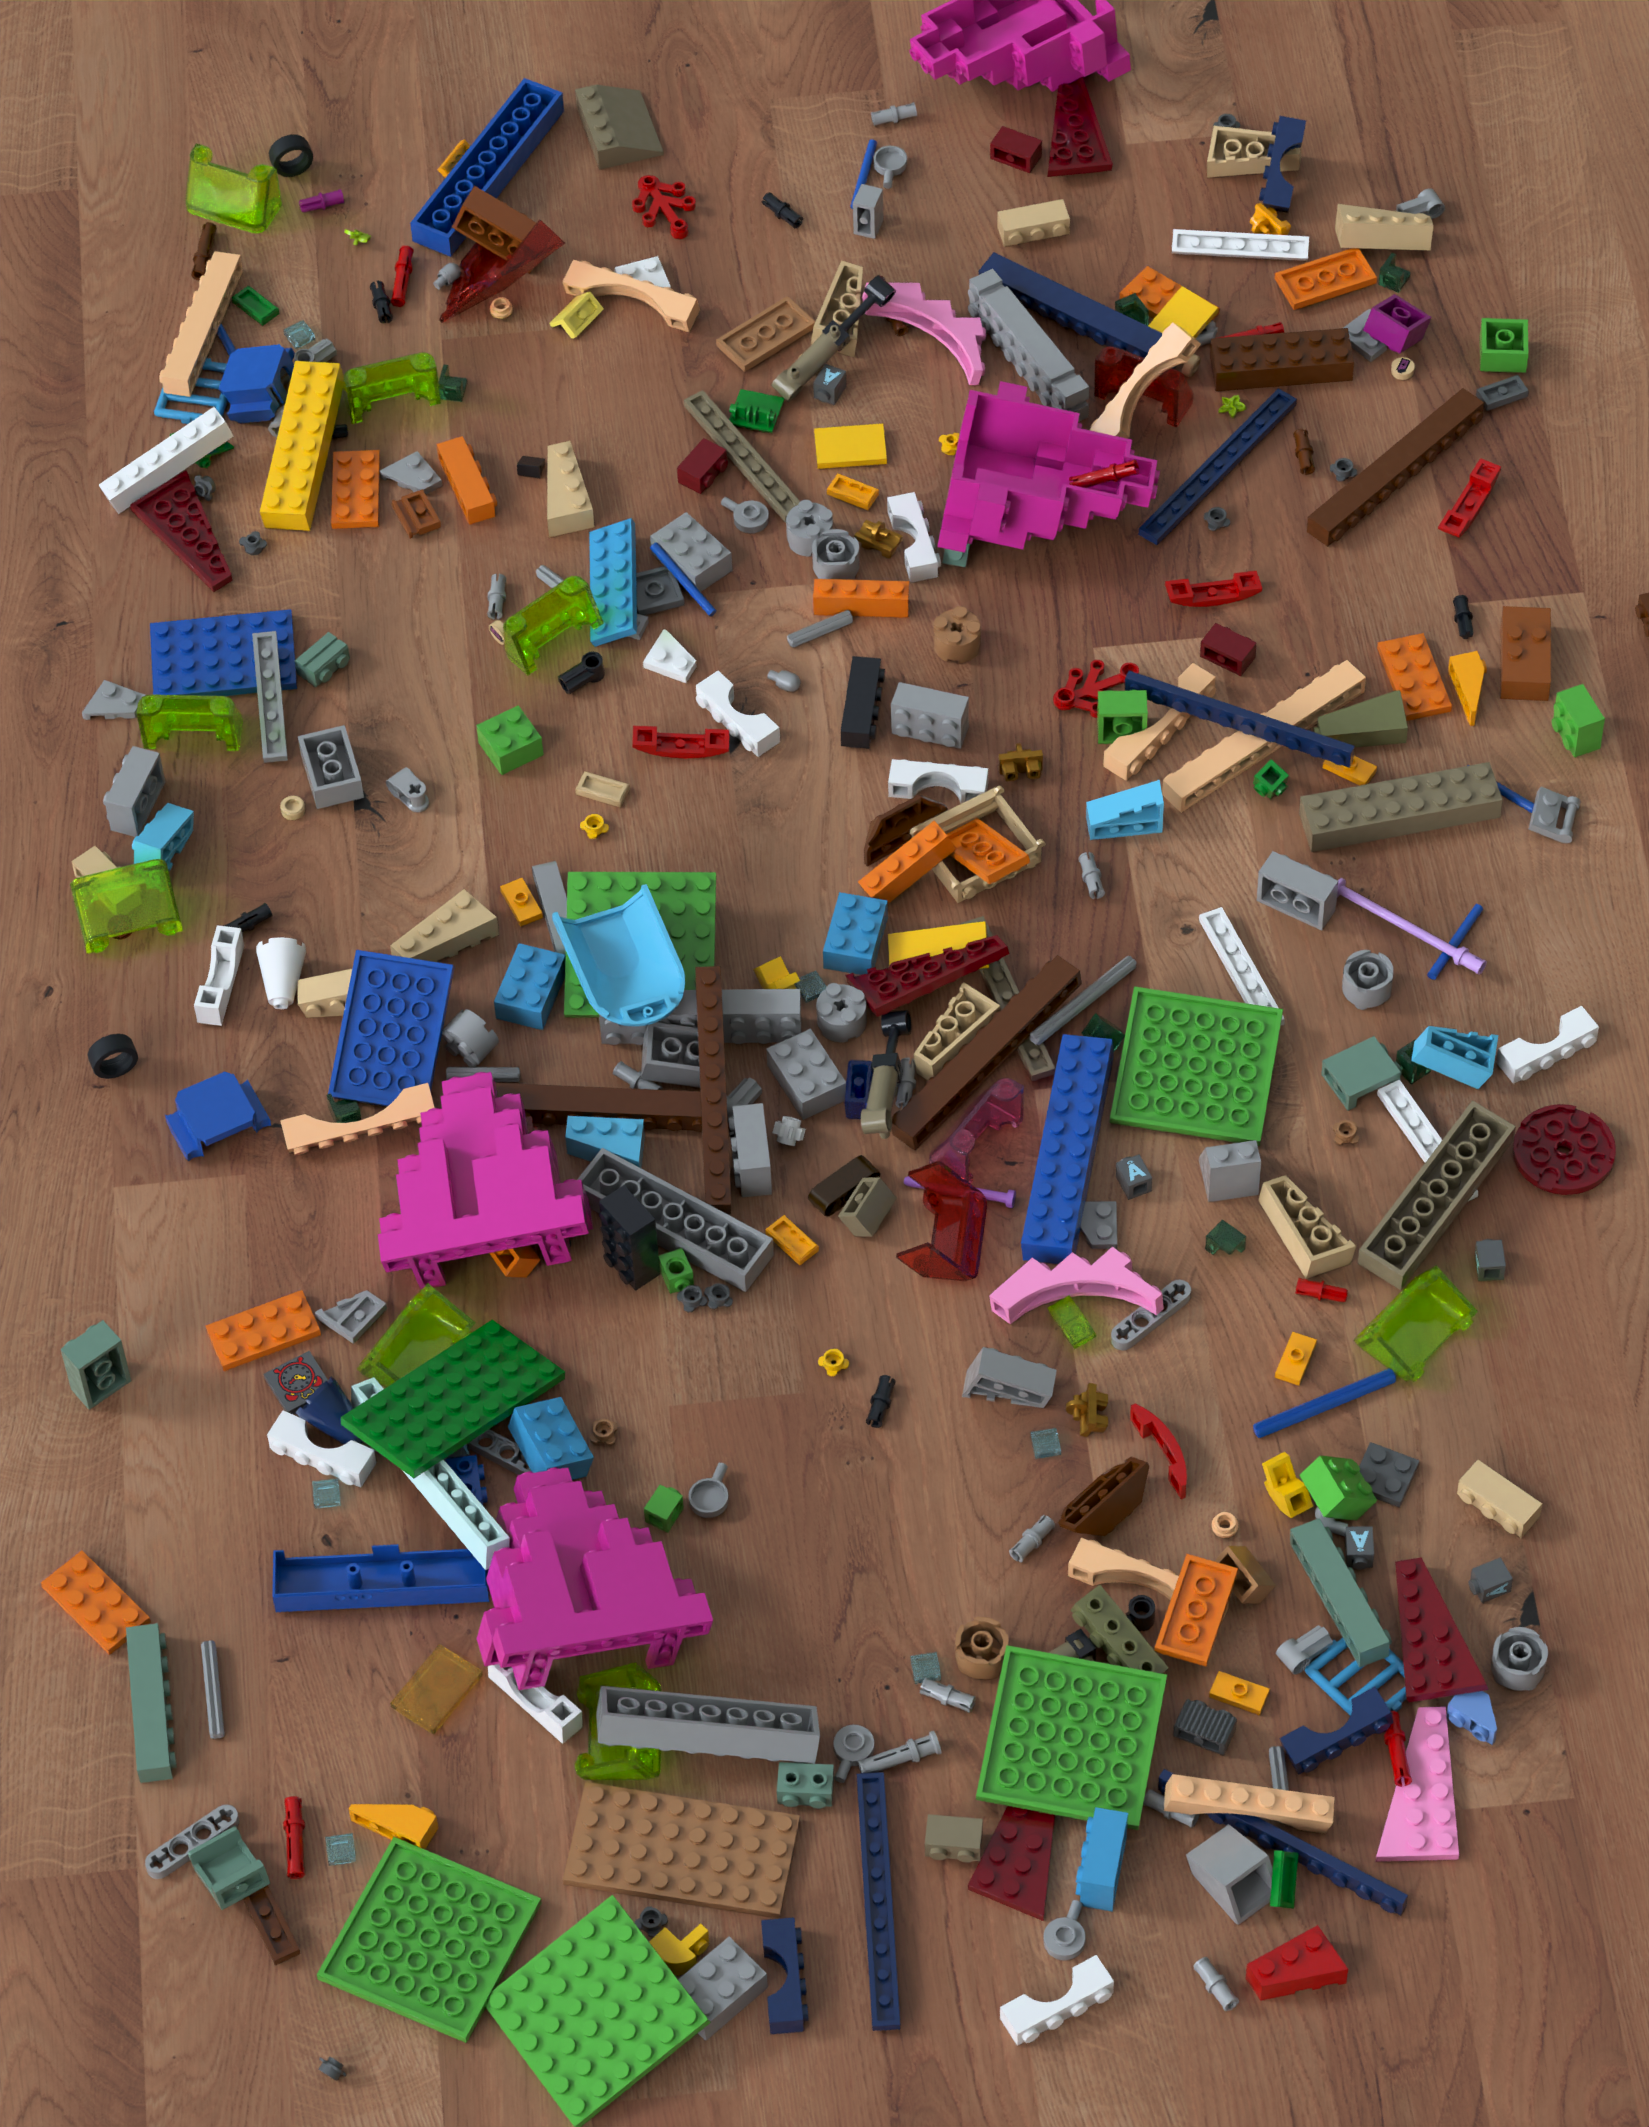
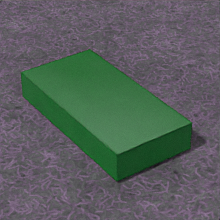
M249 285L232 297L233 304L262 326L279 315V308Z
M1274 1850L1270 1897L1271 1907L1294 1909L1298 1853Z

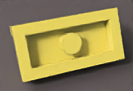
M591 292L576 296L549 324L551 327L561 324L572 339L577 337L603 311V307Z

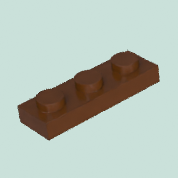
M267 1885L243 1898L274 1965L276 1966L300 1955V1949L269 1886Z

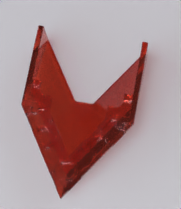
M538 220L513 254L507 255L506 258L508 260L503 259L476 242L460 263L461 274L452 284L445 303L447 305L446 311L441 314L439 321L443 323L502 292L564 245L565 242L542 220Z

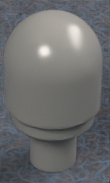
M455 263L446 264L439 271L438 279L433 283L435 288L439 290L444 285L449 286L460 277V267Z
M770 670L767 676L768 679L776 682L778 688L788 692L798 690L801 684L800 678L787 670H781L780 673Z

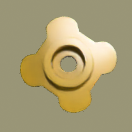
M959 433L941 435L939 437L943 453L956 455Z
M591 814L580 823V828L587 832L589 839H596L601 833L608 832L609 825L604 824V820L600 815Z
M830 1349L818 1359V1364L827 1370V1375L833 1377L841 1369L849 1367V1360L844 1359V1355L840 1350Z

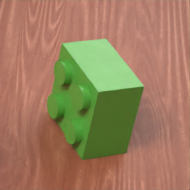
M1482 318L1480 329V371L1526 373L1528 362V319Z
M1581 684L1558 692L1554 704V716L1551 722L1555 732H1559L1564 747L1571 751L1574 758L1600 749L1605 718L1585 686Z
M1146 690L1098 691V744H1112L1118 737L1131 735L1147 729Z
M519 705L476 725L478 743L501 775L544 755L542 737Z
M1320 1455L1299 1475L1324 1517L1358 1520L1377 1502L1372 1493V1487L1365 1481L1360 1473L1359 1465L1353 1459Z

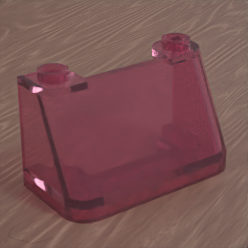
M1002 1078L976 1097L929 1154L930 1167L935 1172L958 1185L969 1186L973 1181V1175L969 1172V1154L975 1147V1140L988 1125L998 1131L1005 1124H1012L1015 1128L1019 1126L1023 1121L1024 1086L1013 1079Z

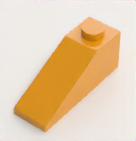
M1478 651L1450 656L1448 673L1470 726L1475 725L1484 674L1487 673L1485 660L1480 659Z
M351 1804L349 1807L352 1822L390 1840L396 1837L422 1849L427 1848L438 1830L436 1815L426 1807L419 1808L415 1805Z

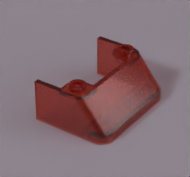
M940 1160L909 1171L908 1176L924 1188V1206L935 1215L931 1244L927 1242L896 1254V1258L924 1278L969 1281L976 1278L979 1272L987 1213V1201L984 1194Z

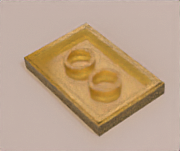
M439 1644L390 1702L391 1708L432 1734H435L483 1676V1672Z

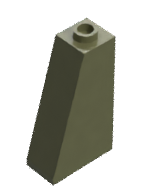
M1400 690L1393 691L1318 717L1317 727H1313V732L1355 746L1354 748L1406 743L1408 726Z

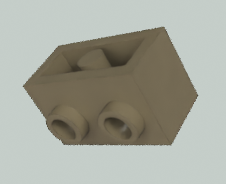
M862 1178L838 1217L854 1236L872 1237L878 1231L884 1217L890 1212L891 1206L897 1197L881 1178Z
M928 1814L925 1856L935 1860H944L946 1858L958 1859L961 1862L967 1863L980 1861L983 1819Z

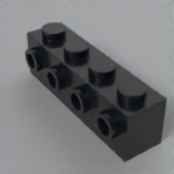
M852 657L840 731L841 746L870 749L871 739L876 738L877 726L873 724L874 720L878 721L880 707L876 705L877 701L881 702L883 688L879 687L880 683L885 681V669L881 668L880 658Z

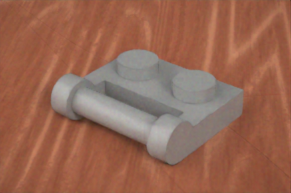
M1540 787L1536 794L1528 829L1556 841L1570 843L1573 838L1572 827L1575 814L1581 803L1580 799L1574 796L1567 797ZM1560 807L1566 809L1562 829L1556 828Z

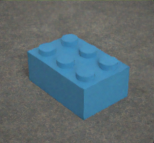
M839 892L823 949L824 969L862 975L867 973V969L875 967L888 919L887 900Z
M518 943L494 1000L496 1019L543 1030L565 979L566 955Z
M562 1397L514 1408L508 1428L532 1472H542L550 1468H569L572 1480L587 1477L594 1457Z
M1095 1807L1094 1817H1088L1086 1826L1087 1836L1086 1841L1083 1842L1081 1866L1078 1867L1076 1877V1895H1080V1902L1083 1904V1907L1113 1912L1127 1840L1128 1813Z

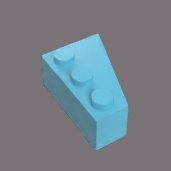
M1160 780L1086 802V820L1090 840L1163 833L1164 801Z
M167 803L161 811L159 810L156 813L155 818L146 824L142 833L136 836L132 843V849L134 850L133 880L157 888L161 887L164 871H170L173 863L170 862L175 852L181 853L193 832L194 811Z
M1428 1026L1414 1041L1411 1061L1479 1089L1493 1074L1498 1035L1491 1034L1489 1037L1479 1036L1478 1032L1465 1034L1457 1033L1456 1029Z
M568 1116L565 1135L567 1154L591 1162L599 1151L604 1148L642 1169L645 1141L644 1119Z

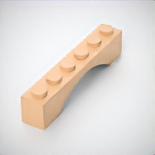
M573 259L563 280L566 293L573 296L591 292L594 297L624 295L639 299L656 309L665 319L668 326L690 332L700 311L697 299L691 294L677 293L669 287L655 286L650 281H640L628 274L621 275L606 267L599 268L593 266L587 261L580 262Z
M1172 322L1163 331L1159 341L1149 349L1148 355L1142 363L1135 367L1134 373L1128 381L1122 384L1115 398L1106 405L1105 411L1092 423L1089 431L1128 439L1130 437L1133 412L1145 389L1166 370L1188 362L1201 343L1185 329Z
M1192 663L1178 677V687L1212 698L1216 692V677ZM1170 708L1163 718L1149 728L1131 735L1118 737L1104 751V767L1127 781L1133 774L1136 775L1140 771L1142 765L1148 759L1151 760L1155 756L1157 750L1162 745L1169 742L1172 734L1177 729L1180 730L1184 727L1191 714Z
M425 1083L403 1089L399 1096L384 1110L360 1121L330 1123L315 1119L306 1114L280 1121L289 1153L294 1152L295 1155L309 1152L310 1147L319 1145V1149L328 1148L334 1145V1141L342 1139L344 1142L355 1141L359 1139L358 1135L368 1133V1136H375L383 1133L385 1128L393 1127V1130L402 1129L408 1126V1122L416 1120L418 1124H421L420 1113L427 1112L435 1107L429 1084Z
M1084 1538L1080 1539L1068 1563V1576L1094 1586L1113 1582L1133 1583L1151 1588L1170 1600L1179 1577L1169 1569L1157 1568L1146 1560H1137L1127 1556L1123 1551L1112 1550L1102 1546L1095 1540H1086ZM1228 1601V1604H1227V1607H1226V1610H1225L1223 1619H1224V1617H1225V1615H1226V1613H1227V1611H1228L1229 1601Z
M1172 1774L1165 1786L1164 1811L1189 1815L1203 1813L1251 1815L1278 1821L1298 1830L1326 1834L1333 1824L1334 1797Z

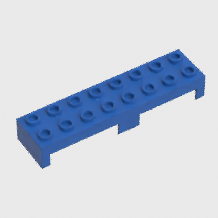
M399 1544L372 1546V1554L291 1558L285 1557L284 1550H273V1602L276 1612L489 1602V1586L486 1580L489 1569L485 1570L468 1549L400 1552Z

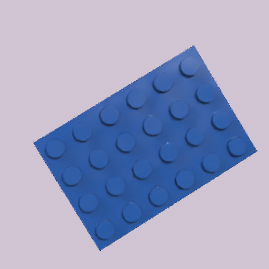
M292 610L150 623L154 703L257 693L252 633L276 631L282 690L297 689Z
M356 950L328 1097L388 1107L405 1088L428 1083L431 1091L455 969L454 965Z

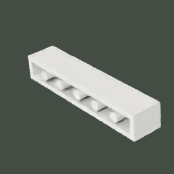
M213 407L100 483L99 486L113 508L120 514L129 508L130 504L166 483L231 439L233 434L216 408Z

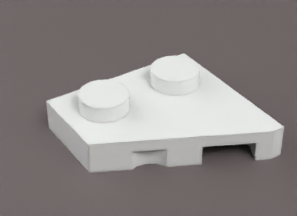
M658 256L615 267V273L621 275L628 274L640 281H650L655 286L671 288Z
M663 630L643 661V667L687 683L697 667V663L667 630Z

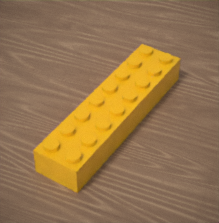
M295 361L260 508V515L265 528L310 531L345 382L340 363Z

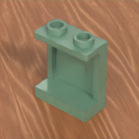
M1375 1036L1322 1061L1321 1075L1347 1111L1356 1107L1357 1098L1390 1082L1393 1083L1399 1080L1402 1074L1399 1064L1396 1061H1392L1383 1043L1380 1044Z
M236 1826L188 1852L195 1872L221 1910L270 1884L264 1865L260 1859H255L242 1840Z

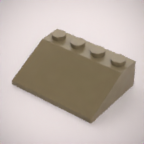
M592 85L575 89L576 108L599 170L664 155L640 90L604 85Z

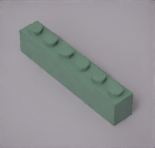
M1320 1518L1290 1529V1545L1358 1666L1363 1667L1389 1657V1646L1392 1644L1390 1634L1380 1626L1377 1611L1374 1608H1370L1367 1594L1363 1588L1358 1587L1353 1569L1351 1567L1347 1568L1344 1554L1340 1547L1334 1545L1329 1527H1324Z
M158 1623L126 1627L136 1765L140 1783L173 1779L172 1768H177L175 1752H171L170 1744H175L173 1728H169L168 1720H173L171 1704H167L166 1699L167 1696H171L170 1682L165 1680L164 1673L169 1672L167 1656L163 1657L162 1650L167 1649L166 1634L160 1633Z

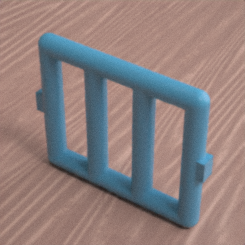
M206 358L202 369L224 372L227 363L212 362L211 358ZM198 377L195 386L219 389L221 380ZM162 388L154 414L157 417L181 420V423L189 424L202 414L165 409L168 400L216 407L221 416H223L228 400L222 393L219 398L191 394V397L164 393Z
M1342 1637L1338 1641L1334 1639L1333 1644L1324 1653L1306 1666L1305 1673L1347 1714L1351 1715V1699L1373 1687L1380 1688L1398 1672L1404 1677V1664L1389 1649V1657L1384 1659L1390 1665L1348 1699L1337 1688L1363 1668L1358 1666L1356 1660L1330 1681L1319 1672L1322 1667L1348 1647ZM1405 1687L1385 1702L1390 1711L1397 1712L1402 1708V1702L1407 1699Z

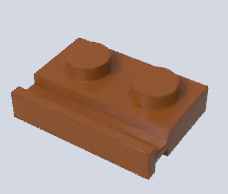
M423 489L402 496L401 500H391L392 507L410 539L415 534L419 533V535L441 528V522Z

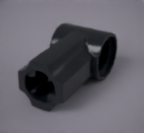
M594 651L583 655L580 663L558 676L562 689L567 694H571L589 682L601 681L605 676L602 656Z

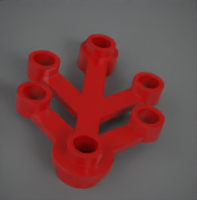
M653 175L641 177L638 181V189L641 192L638 198L632 201L633 211L636 213L644 212L648 197L652 196L654 199L649 211L642 216L643 225L645 227H653L656 224V216L661 209L671 224V236L675 239L686 238L689 234L688 224L685 220L678 218L670 206L683 208L685 211H693L696 208L695 198L686 196L683 199L660 193V191L673 193L674 196L681 197L686 193L685 184L683 182H675L673 185L661 183Z
M1093 660L1090 664V672L1084 686L1078 690H1075L1076 684L1083 681V671L1080 668H1072L1069 671V679L1066 686L1058 689L1054 694L1053 703L1061 710H1070L1075 707L1090 711V715L1097 718V711L1094 709H1097L1098 702L1092 703L1082 700V698L1098 699V691L1125 683L1128 671L1139 674V667L1134 663H1125L1121 666L1119 674L1096 682L1098 676L1104 673L1105 665L1101 660Z

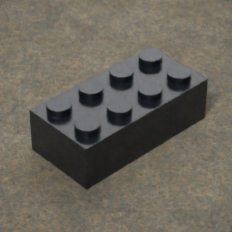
M623 1185L599 1201V1217L602 1224L600 1230L603 1234L602 1245L605 1252L603 1258L609 1267H615L619 1272L621 1280L626 1285L630 1284L636 1291L660 1275L656 1221L638 1199Z

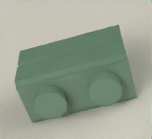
M328 632L295 660L296 673L315 688L322 682H328L337 669L344 668L348 664L350 655L347 644Z

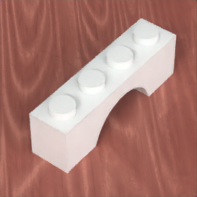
M915 492L887 497L888 515L893 530L906 532L916 540L913 545L904 550L905 568L910 583L938 577V567H941L939 553L934 552L935 541L933 535L929 536L928 534L930 531L927 518L922 516L924 510L921 500L917 501Z
M716 671L696 685V701L699 706L706 708L716 722H721L729 730L731 736H736L746 750L752 751L759 757L780 743V728L765 713L745 715L736 711L731 706L734 700L733 684L719 671Z
M892 759L888 780V796L912 799L924 788L941 786L952 790L962 804L987 791L988 768Z
M218 925L216 927L211 945V964L208 978L204 986H199L194 1004L197 1023L222 1026L244 949L241 928Z
M1580 1006L1561 1016L1559 1036L1553 1041L1544 1044H1532L1518 1038L1498 1048L1496 1063L1513 1084L1520 1080H1527L1541 1069L1546 1070L1555 1062L1571 1057L1576 1051L1591 1047L1597 1041L1599 1026L1587 1011Z
M286 1411L281 1412L267 1434L269 1446L276 1454H285L294 1458L301 1465L308 1464L315 1467L324 1475L331 1474L338 1477L347 1485L354 1484L361 1488L376 1465L374 1450L353 1440H350L343 1446L332 1449L316 1446L308 1439L306 1421Z
M500 1664L488 1666V1677L562 1744L582 1728V1711L566 1696H555L544 1687L518 1690L512 1666L501 1668Z
M1097 1955L1072 1968L1073 1984L1068 1993L1062 1998L1052 2002H1039L1023 1994L1000 2007V2020L1017 2046L1023 2042L1030 2043L1034 2041L1045 2030L1058 2028L1067 2018L1080 2016L1089 2006L1095 2003L1101 2004L1112 1996L1114 1981Z

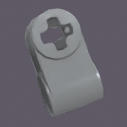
M403 768L386 780V785L392 795L402 801L411 811L422 812L428 808L429 799L425 795L426 786L409 768Z

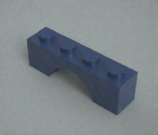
M1280 116L1279 121L1273 123L1271 135L1275 136L1274 144H1269L1267 157H1271L1270 166L1265 165L1263 179H1267L1266 188L1261 187L1259 201H1263V205L1266 208L1272 207L1275 211L1289 212L1294 186L1288 183L1282 176L1280 161L1287 152L1301 148L1306 120Z
M1376 1687L1351 1699L1352 1712L1350 1718L1340 1729L1330 1733H1317L1303 1725L1280 1738L1284 1752L1298 1775L1303 1772L1313 1771L1318 1767L1319 1763L1327 1759L1337 1758L1342 1754L1343 1750L1351 1746L1361 1745L1367 1737L1374 1733L1379 1734L1386 1731L1394 1723L1391 1711Z
M794 1917L761 1920L764 1958L771 1959L780 1964L787 1974V1979L781 1989L767 1997L770 2035L804 2032L803 2021H809L808 2006L807 2004H802L801 1996L806 1995L805 1978L800 1979L799 1970H804L803 1953H797V1944H802L801 1927L795 1928Z

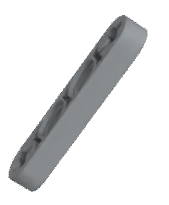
M1175 1280L1161 1290L1163 1304L1168 1307L1166 1311L1155 1315L1140 1306L1117 1324L1111 1332L1113 1347L1122 1351L1130 1349L1185 1306L1191 1298V1286L1184 1280ZM1175 1291H1184V1295L1179 1293L1175 1296ZM1138 1318H1145L1149 1324L1145 1327H1140L1134 1322ZM1118 1335L1122 1337L1127 1335V1340L1124 1338L1118 1339Z
M490 1429L469 1442L470 1450L517 1475L531 1471L529 1467L528 1469L525 1468L527 1462L518 1445ZM483 1438H489L493 1441L488 1447H482L478 1443ZM506 1449H510L515 1453L509 1459L502 1458L500 1454Z
M231 1805L219 1806L151 1852L145 1860L148 1875L155 1879H162L190 1861L188 1855L190 1850L234 1826L238 1827L239 1816L236 1808ZM223 1815H226L227 1817H231V1821H222L221 1817ZM212 1822L215 1823V1826L218 1825V1829H219V1830H217V1831L215 1830V1827H214V1825L212 1824ZM206 1828L211 1831V1835L207 1839L201 1840L196 1837L197 1832L201 1829ZM179 1844L188 1846V1851L183 1855H177L173 1852L174 1848ZM166 1853H169L171 1859L173 1860L172 1862H170L169 1857H166ZM157 1861L162 1863L163 1867L159 1869L157 1866L154 1867L153 1863Z

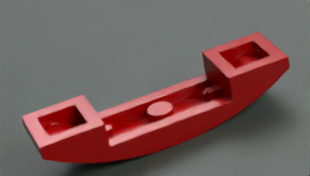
M1482 458L1479 459L1470 474V481L1452 510L1447 511L1438 526L1439 530L1458 538L1468 530L1491 493L1501 471V466Z
M1257 570L1234 573L1231 580L1190 584L1189 579L1165 581L1170 602L1190 607L1229 604L1262 592L1263 589Z
M633 725L632 748L648 754L669 758L711 757L729 752V730L705 729V735L658 733L657 726Z
M1136 1403L1131 1405L1130 1419L1142 1439L1150 1435L1154 1437L1171 1464L1168 1472L1169 1482L1180 1499L1186 1498L1187 1471L1183 1453L1178 1442L1166 1425L1153 1413Z

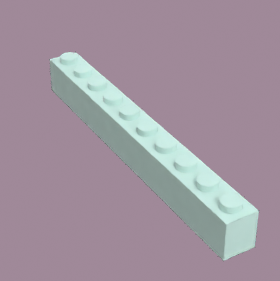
M374 1377L351 1386V1404L355 1408L384 1388ZM444 1459L415 1479L404 1472L485 1570L490 1568L494 1551L506 1547L509 1548L510 1537Z

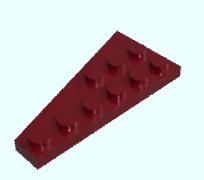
M1083 77L1069 84L1058 85L1047 177L1112 171L1113 163Z
M187 470L130 504L131 511L213 592L233 581L232 574L221 553L217 539L214 537L210 523L201 502H199L195 488L189 479Z
M998 935L968 942L965 948L953 950L952 947L943 949L942 954L930 956V953L892 962L889 968L877 970L876 967L867 969L866 974L854 976V973H850L845 976L850 986L864 993L866 1005L879 1017L897 1007L912 1002L920 996L931 993L941 986L952 983L962 976L975 972L983 966L996 962L1010 953L1008 946Z
M1422 1557L1396 1561L1405 1689L1408 1703L1489 1690Z
M1007 1806L968 1883V1890L1044 1921L1055 1815Z

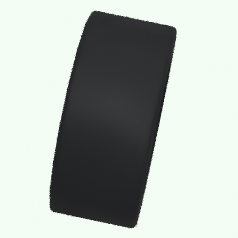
M290 134L276 140L269 150V159L274 170L283 177H294L302 174L312 165L314 159L308 141L300 135ZM294 150L302 151V153L293 160L280 161V159L288 152Z
M111 1034L102 1037L89 1048L87 1054L94 1074L104 1079L116 1078L132 1070L138 1061V1054L132 1039L124 1034ZM121 1053L115 1058L104 1060L112 1054Z

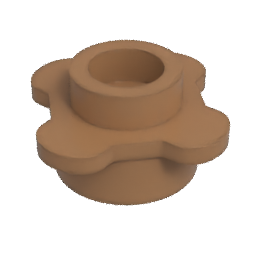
M1350 1120L1335 1123L1333 1125V1131L1336 1134L1334 1142L1338 1145L1358 1143L1359 1136L1356 1133L1358 1125Z
M608 1419L594 1421L592 1424L593 1434L590 1435V1441L592 1443L602 1442L607 1445L614 1444V1434L618 1430V1425Z

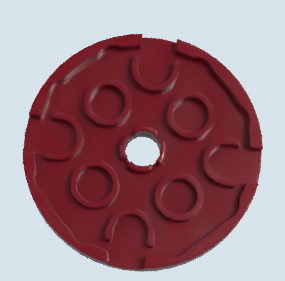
M1566 1104L1550 1105L1532 1112L1523 1119L1514 1136L1513 1158L1519 1172L1537 1188L1554 1194L1573 1195L1584 1193L1597 1187L1611 1172L1616 1154L1613 1134L1601 1118L1592 1112L1588 1114L1576 1109L1577 1106ZM1566 1146L1571 1151L1567 1155L1557 1150V1148Z

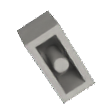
M861 184L853 201L854 234L875 239L884 220L883 189Z

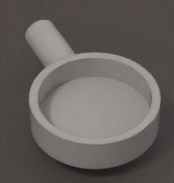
M884 146L874 154V168L878 173L884 175L883 187L889 189L892 187L893 176L901 174L907 167L906 152L897 146Z
M727 497L722 499L721 505L734 512V524L740 531L750 534L758 533L768 525L769 514L764 504L758 501H745L737 504Z
M718 1463L712 1478L701 1479L690 1488L689 1505L698 1516L704 1518L716 1517L727 1508L729 1502L728 1490L722 1483L728 1469L726 1464Z
M848 1725L840 1729L835 1735L833 1743L834 1753L841 1763L834 1779L844 1783L851 1766H859L858 1760L873 1756L874 1738L867 1728L860 1725Z
M1078 1900L1072 1901L1067 1917L1057 1918L1051 1921L1045 1928L1044 1947L1048 1954L1055 1959H1074L1084 1949L1085 1931L1081 1924L1077 1922L1083 1904Z

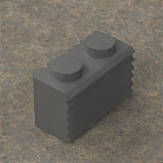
M1186 1699L1175 1722L1173 1736L1224 1756L1236 1731L1237 1719L1228 1711H1216L1202 1701Z

